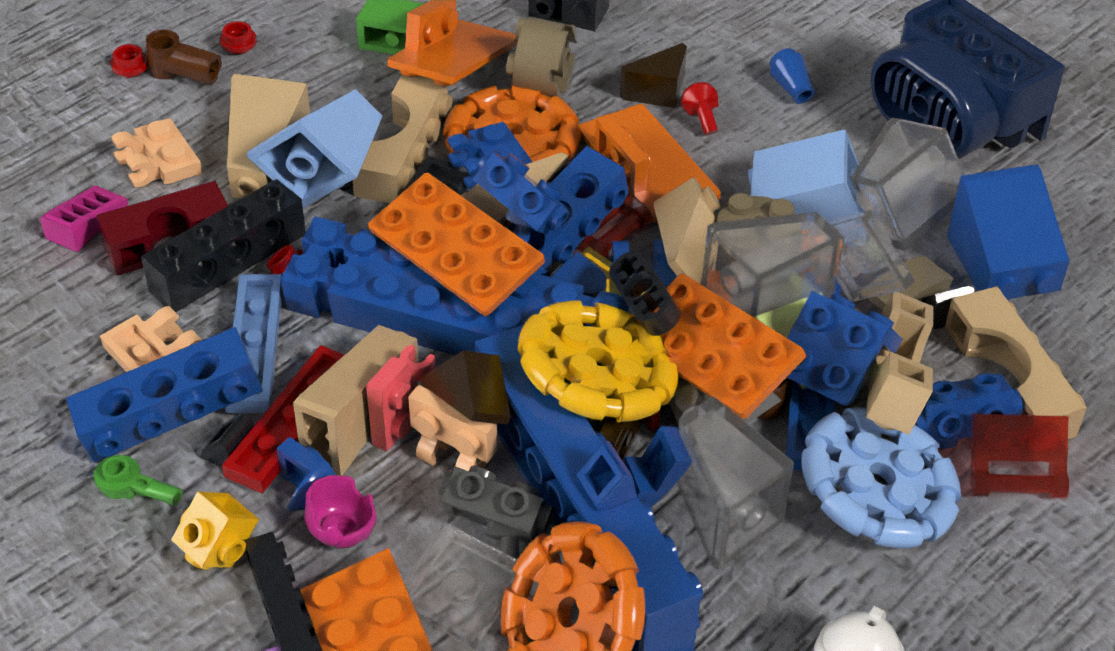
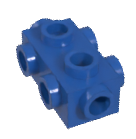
M490 150L479 161L477 165L478 173L473 180L509 209L505 218L511 223L516 224L514 234L528 243L532 229L544 234H548L550 230L556 231L559 229L570 213L567 207L558 200L561 192L544 179L536 183L526 175L530 168L513 154L509 153L505 158L494 150Z
M983 373L972 379L955 382L938 381L933 383V392L915 424L932 436L939 444L940 449L953 448L958 444V439L973 436L982 441H993L1001 437L1002 431L1014 429V416L1021 415L1023 412L1022 399L1019 391L1013 389L1001 373Z

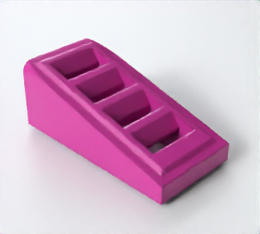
M95 185L51 209L40 218L45 239L78 252L100 232L97 215L128 205V200L123 196Z

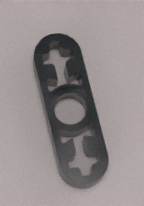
M629 251L614 261L610 267L609 275L645 331L651 336H659L670 331L680 320L681 310L640 251ZM659 307L660 309L653 314L652 311Z

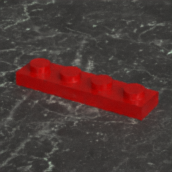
M322 345L317 348L223 463L222 470L225 478L262 494L280 473L277 447L289 437L299 443L293 402L339 361L344 354Z

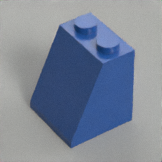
M1039 165L961 176L947 237L976 290L981 291L997 286L1007 300L1060 291L1069 265V258Z

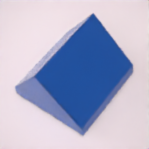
M604 441L576 474L596 508L600 511H605L637 498L633 476L609 441Z

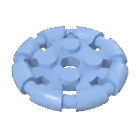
M867 407L846 408L842 415L836 412L830 413L813 426L805 438L807 448L802 451L801 455L803 476L811 495H817L822 502L821 510L842 529L855 537L862 534L872 538L875 545L890 548L919 547L923 540L928 542L935 541L953 525L959 512L956 503L961 499L958 475L950 458H943L938 452L939 444L926 431L919 428L916 424L909 435L898 430L883 429L875 424L873 420L866 418ZM846 432L849 434V436L851 437L852 441L848 438V436L846 435ZM884 434L894 438V442L882 439L881 435ZM873 474L883 477L888 485L878 483L874 479ZM841 485L844 491L837 492L835 489Z

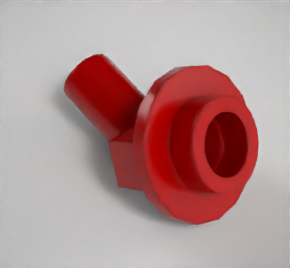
M705 82L690 85L681 97V105L688 115L699 117L704 136L718 132L712 111L719 106L716 89L711 84Z

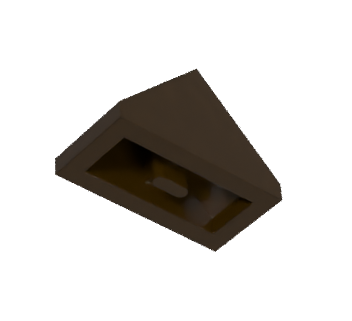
M681 43L621 66L620 97L626 101L675 108L685 76L687 46Z
M463 350L423 376L421 384L469 420L508 425L511 415L499 355Z

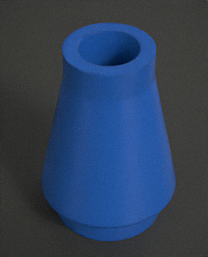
M791 48L777 52L769 63L770 75L792 96L795 103L802 104L808 102L814 96L815 90L811 85L803 55Z

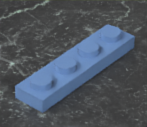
M282 274L239 275L233 327L237 328L248 351L263 391L225 407L226 413L266 412L272 405L283 293L280 282Z

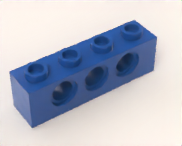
M588 146L550 183L561 192L558 200L567 207L570 213L563 225L556 231L550 230L548 234H544L532 229L528 244L540 251L545 258V263L534 272L536 274L549 277L560 264H564L569 260L575 248L587 236H591L597 231L601 221L614 208L621 206L629 193L624 167ZM511 223L507 229L514 233L516 224Z
M233 327L71 395L66 400L77 437L95 463L151 438H156L191 421L198 420L231 404L243 401L252 395L262 392L263 389L237 328Z

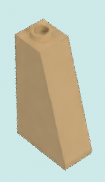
M233 74L231 78L227 171L231 196L233 198L242 199L273 181L246 155L250 149L310 114L307 83Z
M378 325L293 402L299 443L305 447L311 446L316 449L323 459L330 464L336 475H344L371 437L366 385L392 356L400 358L402 350L409 345L415 346L416 360L414 362L419 363L417 338L411 337L404 332Z

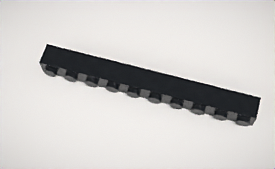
M273 532L244 540L246 543L247 559L277 645H280L281 651H321L317 635L311 637L309 632L310 629H313L308 611L302 612L300 606L304 605L300 588H293L292 582H295V576L291 564L285 565L284 563L287 555L283 542L277 543Z

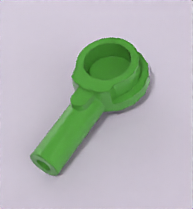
M116 455L106 458L97 465L94 471V482L97 488L107 497L113 499H131L135 495H139L142 497L148 496L176 506L182 498L183 491L181 488L142 475L139 464L130 456Z

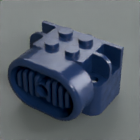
M930 0L906 13L900 44L883 52L873 64L871 89L878 109L894 128L931 155L942 160L953 161L965 157L993 139L1009 148H1014L1023 143L1027 132L1039 141L1045 139L1065 65L966 0Z

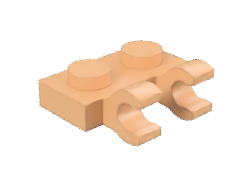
M171 118L154 121L148 125L134 128L135 135L122 131L111 136L117 149L125 147L114 152V156L119 164H128L132 171H137L128 174L134 187H143L160 178L167 185L202 174L200 160Z
M170 306L159 309L152 317L145 321L136 314L100 336L103 347L126 372L202 341L193 330L183 333V330L175 323L179 316ZM164 342H172V343L169 344V345H166Z
M418 385L408 396L410 426L422 434L416 448L417 459L433 466L436 463L438 447L447 450L449 445H451L460 452L455 464L456 467L469 471L471 466L485 468L497 452V424L471 421L429 389Z

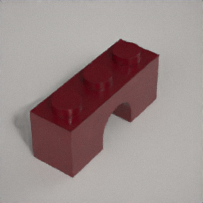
M212 181L98 214L97 219L103 245L116 275L144 268L141 256L153 250L160 240L183 233L228 207V204L216 181Z

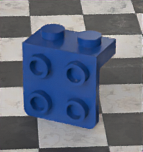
M811 291L787 337L804 349L806 358L786 378L841 405L848 406L855 400L880 350L883 349L896 354L903 339L892 329L894 322L889 318L871 310L868 315L854 310L856 306L854 303L837 294L832 293L830 298Z

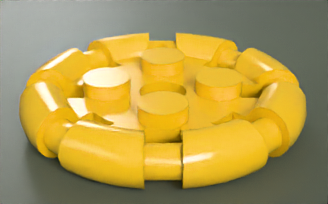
M570 300L548 305L542 308L539 314L530 316L519 334L518 352L522 355L520 363L532 384L544 396L551 394L558 399L560 407L590 419L601 421L604 417H614L617 422H630L649 417L657 413L661 406L669 403L675 394L679 378L677 365L670 362L664 347L665 340L661 335H649L641 325L635 322L636 317L607 304L596 302L593 307L582 306L580 300ZM565 378L571 382L570 385L564 382Z

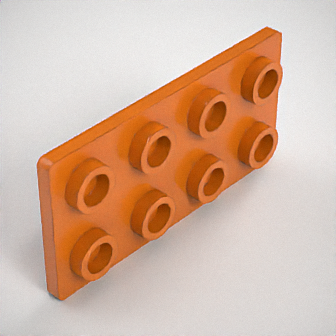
M431 0L407 13L405 49L387 58V66L400 70V73L405 76H423L433 79L435 84L451 86L500 55L507 53L510 49L517 46L518 40H516L514 33L458 20L456 0Z
M637 104L578 125L581 128V138L591 149L624 167L629 190L628 194L651 222L658 223L653 202L693 177L703 189L709 186L718 200L720 199L721 191L644 104Z
M424 173L368 223V227L373 234L483 316H488L545 263L544 255L429 173Z
M679 274L666 287L681 310V317L678 323L670 331L661 335L665 340L664 347L670 362L677 365L680 377L740 418H748L806 358V353L802 347L687 275ZM658 307L657 309L652 311L653 314L657 312L660 308Z

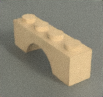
M401 75L391 93L393 123L403 128V130L387 139L372 141L357 178L352 180L354 197L390 204L400 195L415 175L418 167L427 159L428 147L431 141L435 142L438 139L441 121L443 117H447L452 109V96L448 95L447 86L435 84L431 78Z
M997 286L952 298L945 329L965 357L984 358L996 362L1008 369L1017 378L1020 384L1017 390L1022 399L1023 412L1021 415L1014 416V428L1029 450L1077 437L1087 409L1084 400L1078 392L1073 390L1062 375L1059 365L1051 360L1042 348L1036 334L1028 329L1018 315L1014 304L1006 299Z
M893 290L881 315L894 322L892 329L903 340L896 354L881 349L869 371L866 418L873 420L875 424L883 429L898 430L909 435L933 392V368L920 364L926 342L933 328V306Z

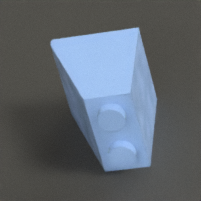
M355 89L299 119L250 149L246 156L272 180H279L302 199L304 208L357 178L382 115Z
M846 130L754 151L753 168L748 170L751 186L750 196H763L775 200L786 199L794 205V213L799 220L800 230L842 233L843 241H868L869 186Z

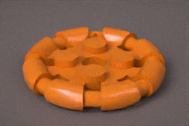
M513 84L510 85L509 89L497 90V86H491L469 94L463 99L462 105L456 104L451 109L443 127V136L446 139L445 147L448 154L457 151H453L449 145V137L455 134H464L468 137V131L504 122L532 162L561 152L567 154L568 161H570L576 154L581 140V128L578 126V117L563 99L558 96L551 98L541 94L540 91L515 87Z
M566 522L554 526L550 535L540 534L523 550L512 568L516 573L512 586L505 587L502 598L501 634L508 637L510 649L507 651H632L635 641L641 640L643 633L645 594L644 588L639 587L636 574L639 572L635 559L626 545L612 532L602 533L600 526L590 522ZM560 551H562L564 563H561ZM534 581L539 583V586L533 597L530 595V591ZM617 585L618 592H616L613 595L612 599V594L609 586L614 587ZM576 602L580 612L577 622L573 625L570 619V612L573 604ZM528 637L533 639L534 641L529 643Z

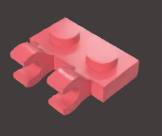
M413 345L405 347L400 354V358L392 356L366 385L372 445L386 452L398 438H404L410 431L408 396L418 386L417 381H422L425 374L435 369V356L429 354L422 362H414L416 360V352Z

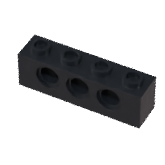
M275 179L144 254L141 258L149 293L164 306H170L177 312L273 255L284 246L303 237L306 230L302 199L279 180Z

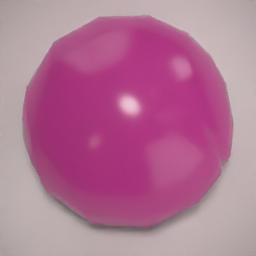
M327 475L314 481L306 492L305 524L309 532L317 540L327 546L342 549L351 548L369 538L377 521L373 497L371 494L366 496L360 494L352 477Z

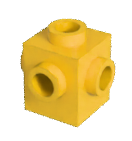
M198 491L190 506L182 514L180 524L171 540L185 552V559L197 568L209 570L211 567H233L246 549L244 540L249 539L259 519L229 493Z

